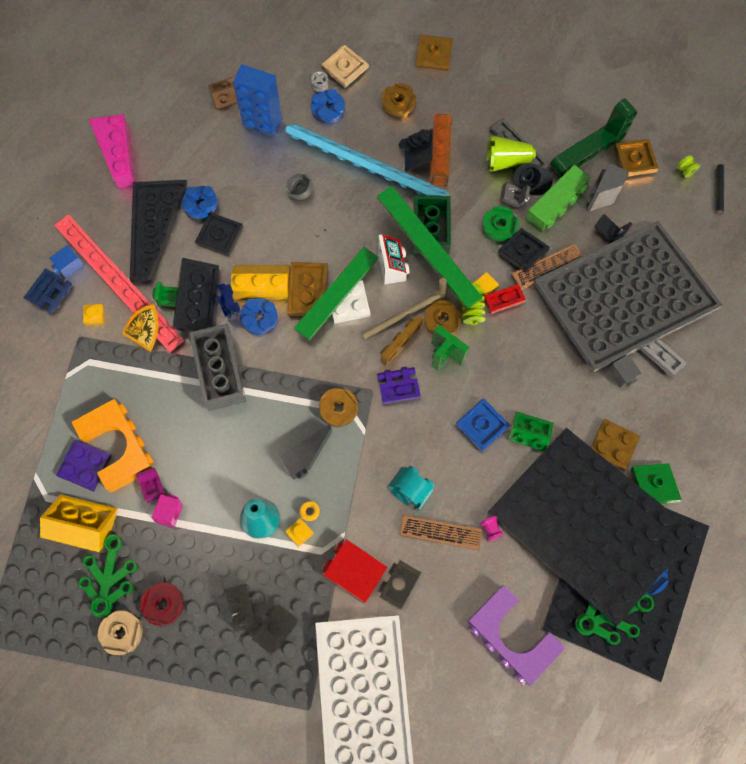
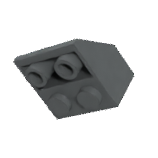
M610 163L606 170L602 169L587 200V203H590L587 210L593 211L612 205L622 189L629 171Z

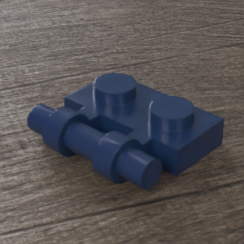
M45 268L23 298L40 309L47 303L49 306L45 311L52 315L55 309L58 310L61 306L60 302L63 298L69 295L73 284L66 281L63 286L60 285L63 280L62 277ZM55 290L59 291L54 299L50 298Z

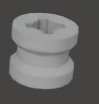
M322 71L314 72L311 76L312 90L315 93L328 90L327 74Z

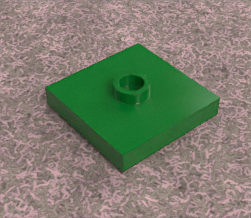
M669 463L633 466L631 468L634 482L660 504L677 503L682 500Z

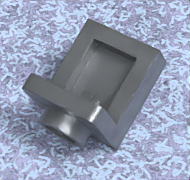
M506 182L502 186L500 201L519 208L529 201L530 187L525 186L520 189Z

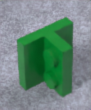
M438 325L434 329L431 342L435 346L433 350L434 355L432 356V367L438 371L448 357L462 365L466 360L470 347Z

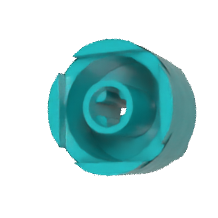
M413 466L408 468L401 467L387 488H392L391 493L408 506L411 503L415 505L413 507L414 510L420 511L433 493L435 484L431 480L423 479L419 476V471Z

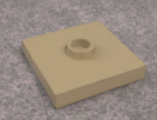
M345 44L321 64V69L345 88L369 68V64Z

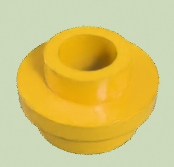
M307 501L301 505L299 512L302 519L310 522L318 518L320 509L315 502ZM312 508L314 512L311 515H307L306 510Z

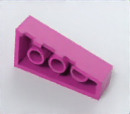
M124 114L88 119L117 187L133 186V182H136L132 146L129 125Z

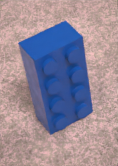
M241 64L233 80L242 124L248 129H255L263 134L275 136L282 121L276 75Z

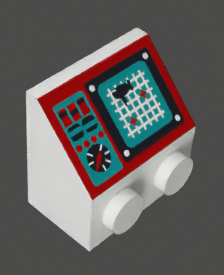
M378 235V255L384 284L406 281V276L409 274L408 263L404 262L406 257L405 248L401 247L400 240L385 235Z

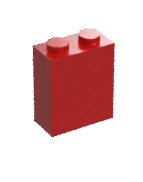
M346 539L343 543L339 541L333 550L335 553L332 560L327 559L322 567L324 571L322 576L361 603H366L387 566Z

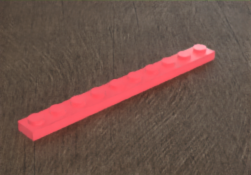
M69 214L54 225L134 314L142 308L152 305ZM157 311L159 326L156 339L170 353L183 343L184 339L176 330L172 329V326Z

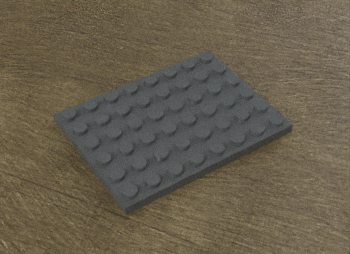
M659 221L534 280V285L592 372L722 307L721 302Z

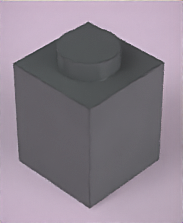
M629 355L614 362L608 368V371L620 388L625 385L628 387L638 382L637 378L642 374Z

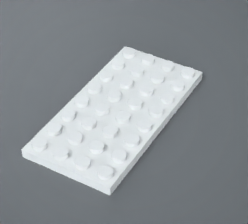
M399 615L315 623L325 764H413Z

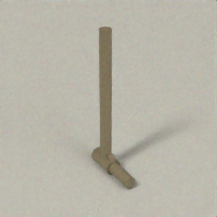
M445 278L439 280V286L434 294L362 332L363 338L371 337L436 300H446L448 294L447 280Z

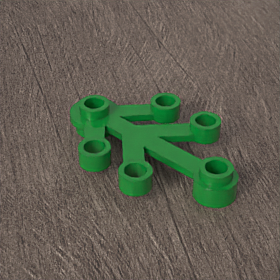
M109 535L104 541V546L108 550L104 573L98 567V561L95 557L87 556L83 560L84 567L91 571L101 586L100 593L98 594L93 588V580L90 577H82L78 583L79 587L85 590L92 601L90 606L92 614L99 618L109 615L112 610V604L123 595L131 594L134 590V585L131 582L125 581L121 583L118 590L109 595L110 587L127 574L135 573L138 569V564L135 561L129 560L121 569L113 574L117 551L123 545L122 539L117 535ZM117 540L118 545L113 548L112 542ZM92 558L93 564L88 566L87 562ZM130 563H133L134 568L133 570L129 571L128 565ZM87 579L89 581V585L87 587H84L83 582ZM126 584H129L130 589L129 591L125 592L124 586ZM101 603L105 604V609L103 611L99 610V605Z
M644 594L629 613L637 610L641 612L651 611L654 607L652 597ZM641 600H644L646 602L645 607H642L640 605ZM589 604L586 613L576 618L575 627L577 631L582 635L594 633L605 638L611 645L618 644L621 638L617 632H609L598 626L604 622L612 626L614 625L602 614L594 617L596 609ZM584 620L589 624L587 629L582 626ZM621 621L616 627L624 631L630 638H635L640 634V629L637 625H630L624 621ZM631 627L636 631L634 635L629 632ZM611 634L616 636L615 642L610 640Z

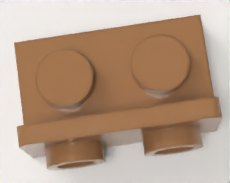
M235 76L208 85L217 109L237 103L233 85Z

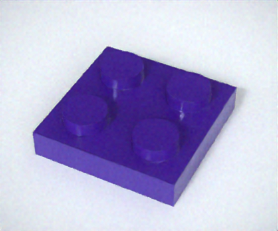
M74 440L56 476L94 492L100 481L97 472L107 467L112 455Z

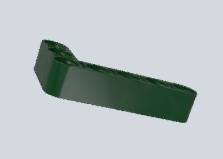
M626 98L622 99L613 108L605 126L558 154L551 160L550 166L560 177L573 165H576L578 168L616 143H619L627 135L638 111Z

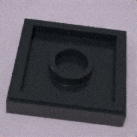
M210 212L195 240V244L229 257L243 229V224Z
M520 228L498 250V254L527 273L549 251L550 246L523 228Z

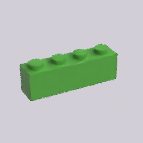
M573 165L528 210L525 219L541 232L546 227L549 229L554 224L555 218L557 216L561 217L567 210L566 207L569 204L572 206L578 199L577 196L587 191L591 177L576 165Z

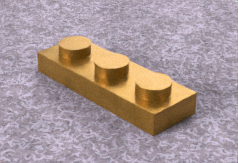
M417 315L414 320L411 318L406 323L405 330L402 333L398 332L394 336L393 343L390 346L386 345L380 352V362L385 366L422 328L423 319Z

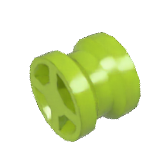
M689 155L682 159L676 167L678 170H682L683 176L687 178L695 173L700 165L693 161L692 155Z

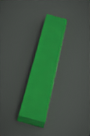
M363 247L294 327V330L310 341L377 262L378 256Z

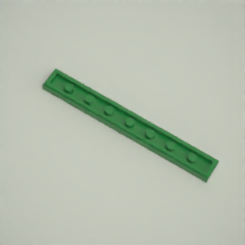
M393 186L378 194L377 199L438 275L447 280V286L463 306L469 309L482 300L481 294Z

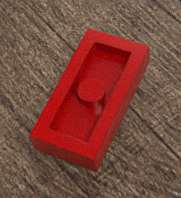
M519 284L484 296L490 314L517 306L526 301Z

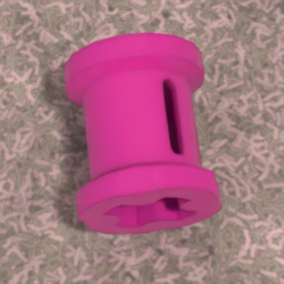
M497 516L480 522V525L484 527L487 533V542L504 535L498 527Z

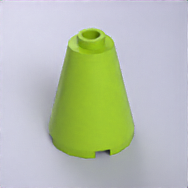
M495 135L489 136L491 141L487 142V161H490V166H487L488 171L493 172L524 163H531L532 159L536 157V149L533 148L532 144Z

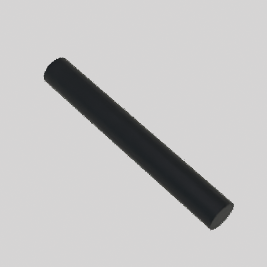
M723 164L717 165L716 213L718 214L724 213Z

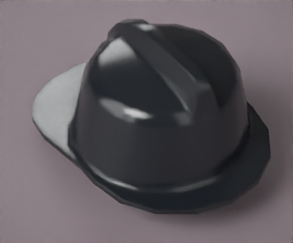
M524 163L514 169V185L520 189L529 186L530 194L542 195L552 186L553 176L550 171L532 163Z

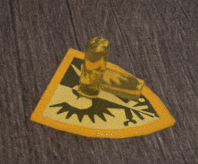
M148 305L136 311L130 317L122 332L124 336L149 352L152 351L158 335L159 324L155 305Z

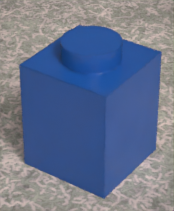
M68 245L49 258L53 262L51 267L58 275L62 273L66 279L84 266Z

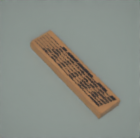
M573 244L539 260L527 273L520 269L512 273L511 277L515 284H519L521 290L534 285L535 279L583 256L576 245Z
M403 515L399 536L480 550L482 529Z

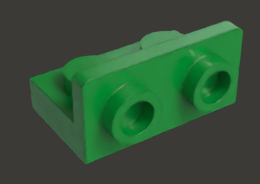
M516 411L508 440L545 451L551 440L554 423Z

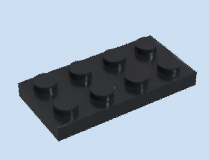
M182 258L173 330L194 332L212 327L219 265Z

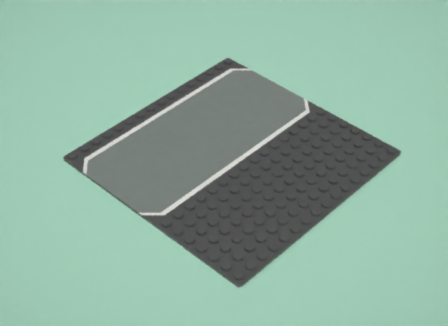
M79 337L0 583V649L309 710L312 705L318 674L315 623L328 622L335 588L333 583L322 576L324 572L322 567L327 559L332 560L335 553L333 550L338 542L343 543L373 396L372 390L238 365L247 402L208 411L204 405L194 357L153 349L149 351L142 347ZM332 388H344L351 391L356 397L358 405L355 419L346 426L339 428L331 426L332 433L311 469L308 470V474L301 479L296 478L293 480L279 456L328 425L322 419L319 410L320 400L325 392ZM113 399L125 405L128 411L126 413L128 420L132 419L137 428L134 430L136 435L142 437L145 446H143L145 452H149L154 460L152 465L160 477L166 496L172 494L179 497L183 505L175 528L154 522L152 514L159 499L146 503L137 479L110 493L105 489L101 479L93 492L56 476L74 440L112 455L107 467L117 462L126 451L127 441L122 432L109 431L85 443L79 438L72 421ZM337 403L334 404V406H335L334 411H335V412H336V411H340V412L343 411L342 407H343L344 405H343L342 403H341V404H337ZM60 494L118 508L110 535L119 536L123 541V545L117 551L113 574L121 569L129 560L135 561L138 564V569L135 573L127 574L110 587L109 595L118 590L121 583L128 581L134 585V590L131 594H125L112 604V610L109 615L116 611H127L133 613L141 620L142 638L136 649L124 655H112L104 650L98 640V629L101 622L109 615L103 618L94 616L90 609L92 601L85 590L81 589L78 584L82 577H90L93 580V588L98 594L100 593L101 586L91 571L84 567L83 560L87 556L95 557L98 561V567L104 573L108 554L105 546H103L100 552L40 537V517ZM251 499H267L273 502L279 510V526L275 533L267 538H252L241 528V511ZM307 501L315 502L320 509L318 518L310 522L302 519L299 512L301 505ZM312 508L306 510L307 515H311L314 512ZM301 518L314 534L298 548L285 534V531ZM117 540L112 542L113 548L118 545ZM92 558L88 560V566L93 564ZM130 563L128 565L129 571L133 570V563ZM86 579L83 582V586L87 587L89 581ZM160 582L176 586L183 593L184 608L180 617L174 623L166 626L150 624L146 621L140 609V601L144 592ZM126 584L124 586L125 592L129 591V584ZM165 598L157 602V605L160 606L159 610L167 607L168 603L165 602ZM101 603L99 605V610L103 611L105 609V604ZM122 626L120 630L115 631V634L118 635V639H121L122 636H125L126 632L123 631Z

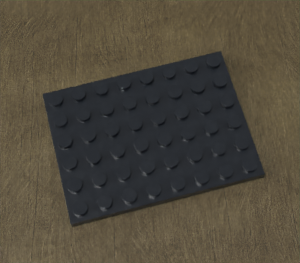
M568 428L562 431L488 511L491 517L497 516L496 521L615 627L619 625L697 534Z
M668 509L697 534L668 566L667 586L661 592L649 595L654 601L653 609L648 612L634 611L627 614L622 620L630 625H637L640 629L639 636L630 638L624 631L606 622L598 626L609 632H617L620 635L621 640L616 645L609 644L605 638L594 633L591 635L580 634L575 627V621L579 615L586 613L589 603L560 577L558 578L540 630L551 632L555 637L655 681L662 682L709 526ZM641 600L640 605L642 607H645L646 602L644 600ZM597 610L595 612L594 617L600 615V613ZM585 620L582 622V626L587 629L589 626L588 622ZM633 627L629 629L630 634L634 635L635 629ZM611 634L610 640L615 642L616 636Z

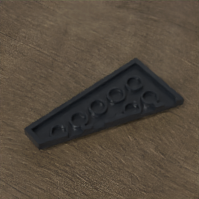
M187 180L133 182L130 252L131 283L150 282L187 187Z

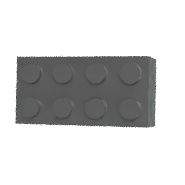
M223 324L190 332L189 336L203 401L207 410L212 411L247 402L228 325Z

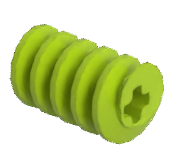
M472 283L477 291L483 295L484 290L480 288V284ZM482 296V300L469 309H466L461 303L464 324L475 325L486 321V318L483 317L485 310H482L485 307V304L482 303L485 300L484 296Z

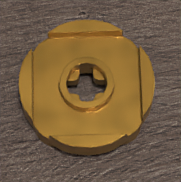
M397 83L395 86H388L383 91V110L390 115L405 118L415 108L416 95L410 86ZM402 98V102H397L395 99Z
M438 300L426 309L424 323L430 334H433L434 329L440 325L455 335L461 325L462 314L454 306V303L448 300ZM441 315H445V318L448 319V321L441 322L440 320H438V318H440Z
M332 388L321 397L319 410L322 419L327 424L339 428L350 424L355 419L358 405L357 399L351 391L344 388ZM335 403H337V404H341V403H342V404L344 405V406L342 407L343 411H341V412H340V411H336V412H335V411H334V409H335L334 404H335Z

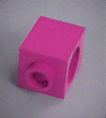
M172 494L167 496L160 495L152 514V519L155 523L175 528L183 507L179 497Z

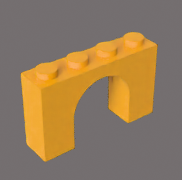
M115 399L72 421L79 438L85 443L109 431H119L125 435L127 447L124 455L117 462L97 472L105 489L110 493L136 480V474L141 473V471L154 468L152 465L154 460L149 452L146 453L143 448L145 443L140 435L137 436L134 431L137 429L132 419L128 420L126 416L128 411L125 405Z

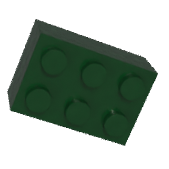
M414 195L413 212L449 255L451 248V197ZM413 244V255H422Z

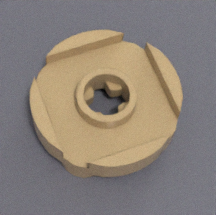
M127 611L113 612L99 626V643H101L107 653L112 655H124L134 651L140 643L143 634L141 620L133 613ZM122 626L123 631H125L126 633L125 636H122L121 639H118V635L115 634V631L120 630Z

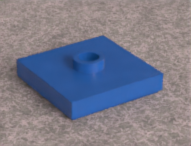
M484 398L455 423L481 452L488 448L511 426Z

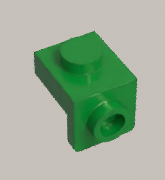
M157 282L156 288H153L152 292L153 299H155L158 306L175 307L178 287L163 286L161 282Z

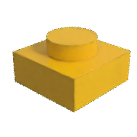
M83 305V323L85 325L104 324V305Z
M299 518L285 531V534L299 548L314 532Z

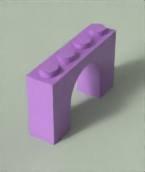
M503 585L467 621L470 624L468 628L475 636L480 635L485 640L483 643L490 652L495 651L500 656L498 660L507 669L509 667L512 668L515 672L514 677L522 685L524 683L532 685L561 654L565 647L551 632H546L528 651L523 653H515L505 647L499 635V625L502 618L519 600Z

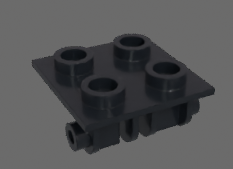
M433 128L430 130L422 129L408 136V138L400 140L399 148L405 150V172L433 160Z

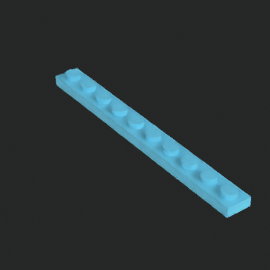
M295 123L289 124L286 127L285 132L291 134L292 138L302 139L310 146H318L325 153H334L341 160L347 159L352 161L353 165L357 167L363 166L370 173H379L388 181L394 180L399 182V185L404 188L410 187L414 189L417 194H426L428 196L449 195V192Z

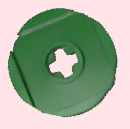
M496 206L489 212L487 211L482 221L484 235L499 242L508 241L517 232L519 226L518 217L513 214L510 208L504 206ZM502 221V224L505 226L499 227L496 223Z

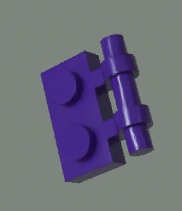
M401 367L400 370L390 371L389 369L384 370L383 373H377L378 381L386 380L385 384H379L383 405L421 398L417 378L409 379L410 375H416L415 367ZM398 377H402V378H403L402 381H396V382H393V381H392L393 378H398Z

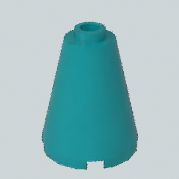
M267 499L249 500L240 514L242 530L248 536L255 539L271 536L275 533L280 523L278 508Z

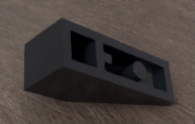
M330 424L279 456L293 480L296 478L301 479L308 474V470L311 469L332 433Z

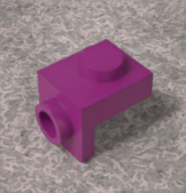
M155 468L145 469L141 473L136 474L146 503L159 499L160 495L166 496Z

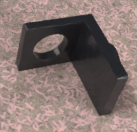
M603 214L594 227L612 243L624 237L632 223L629 222L619 228L608 216Z

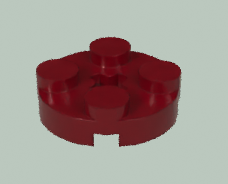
M165 582L157 583L148 588L140 601V609L146 621L156 626H166L174 623L180 617L184 608L183 593L176 586ZM165 598V602L168 603L167 607L159 610L160 606L157 605V602Z

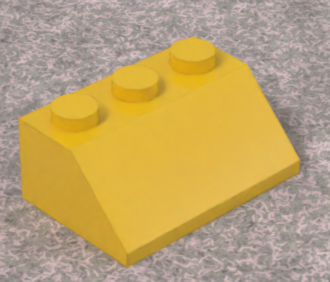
M235 265L231 275L233 299L264 298L267 300H288L290 265Z
M60 494L40 517V537L100 552L106 537L111 533L118 508Z

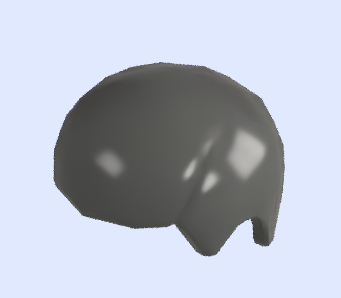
M296 174L288 180L286 190L293 199L304 200L311 195L313 183L307 174Z

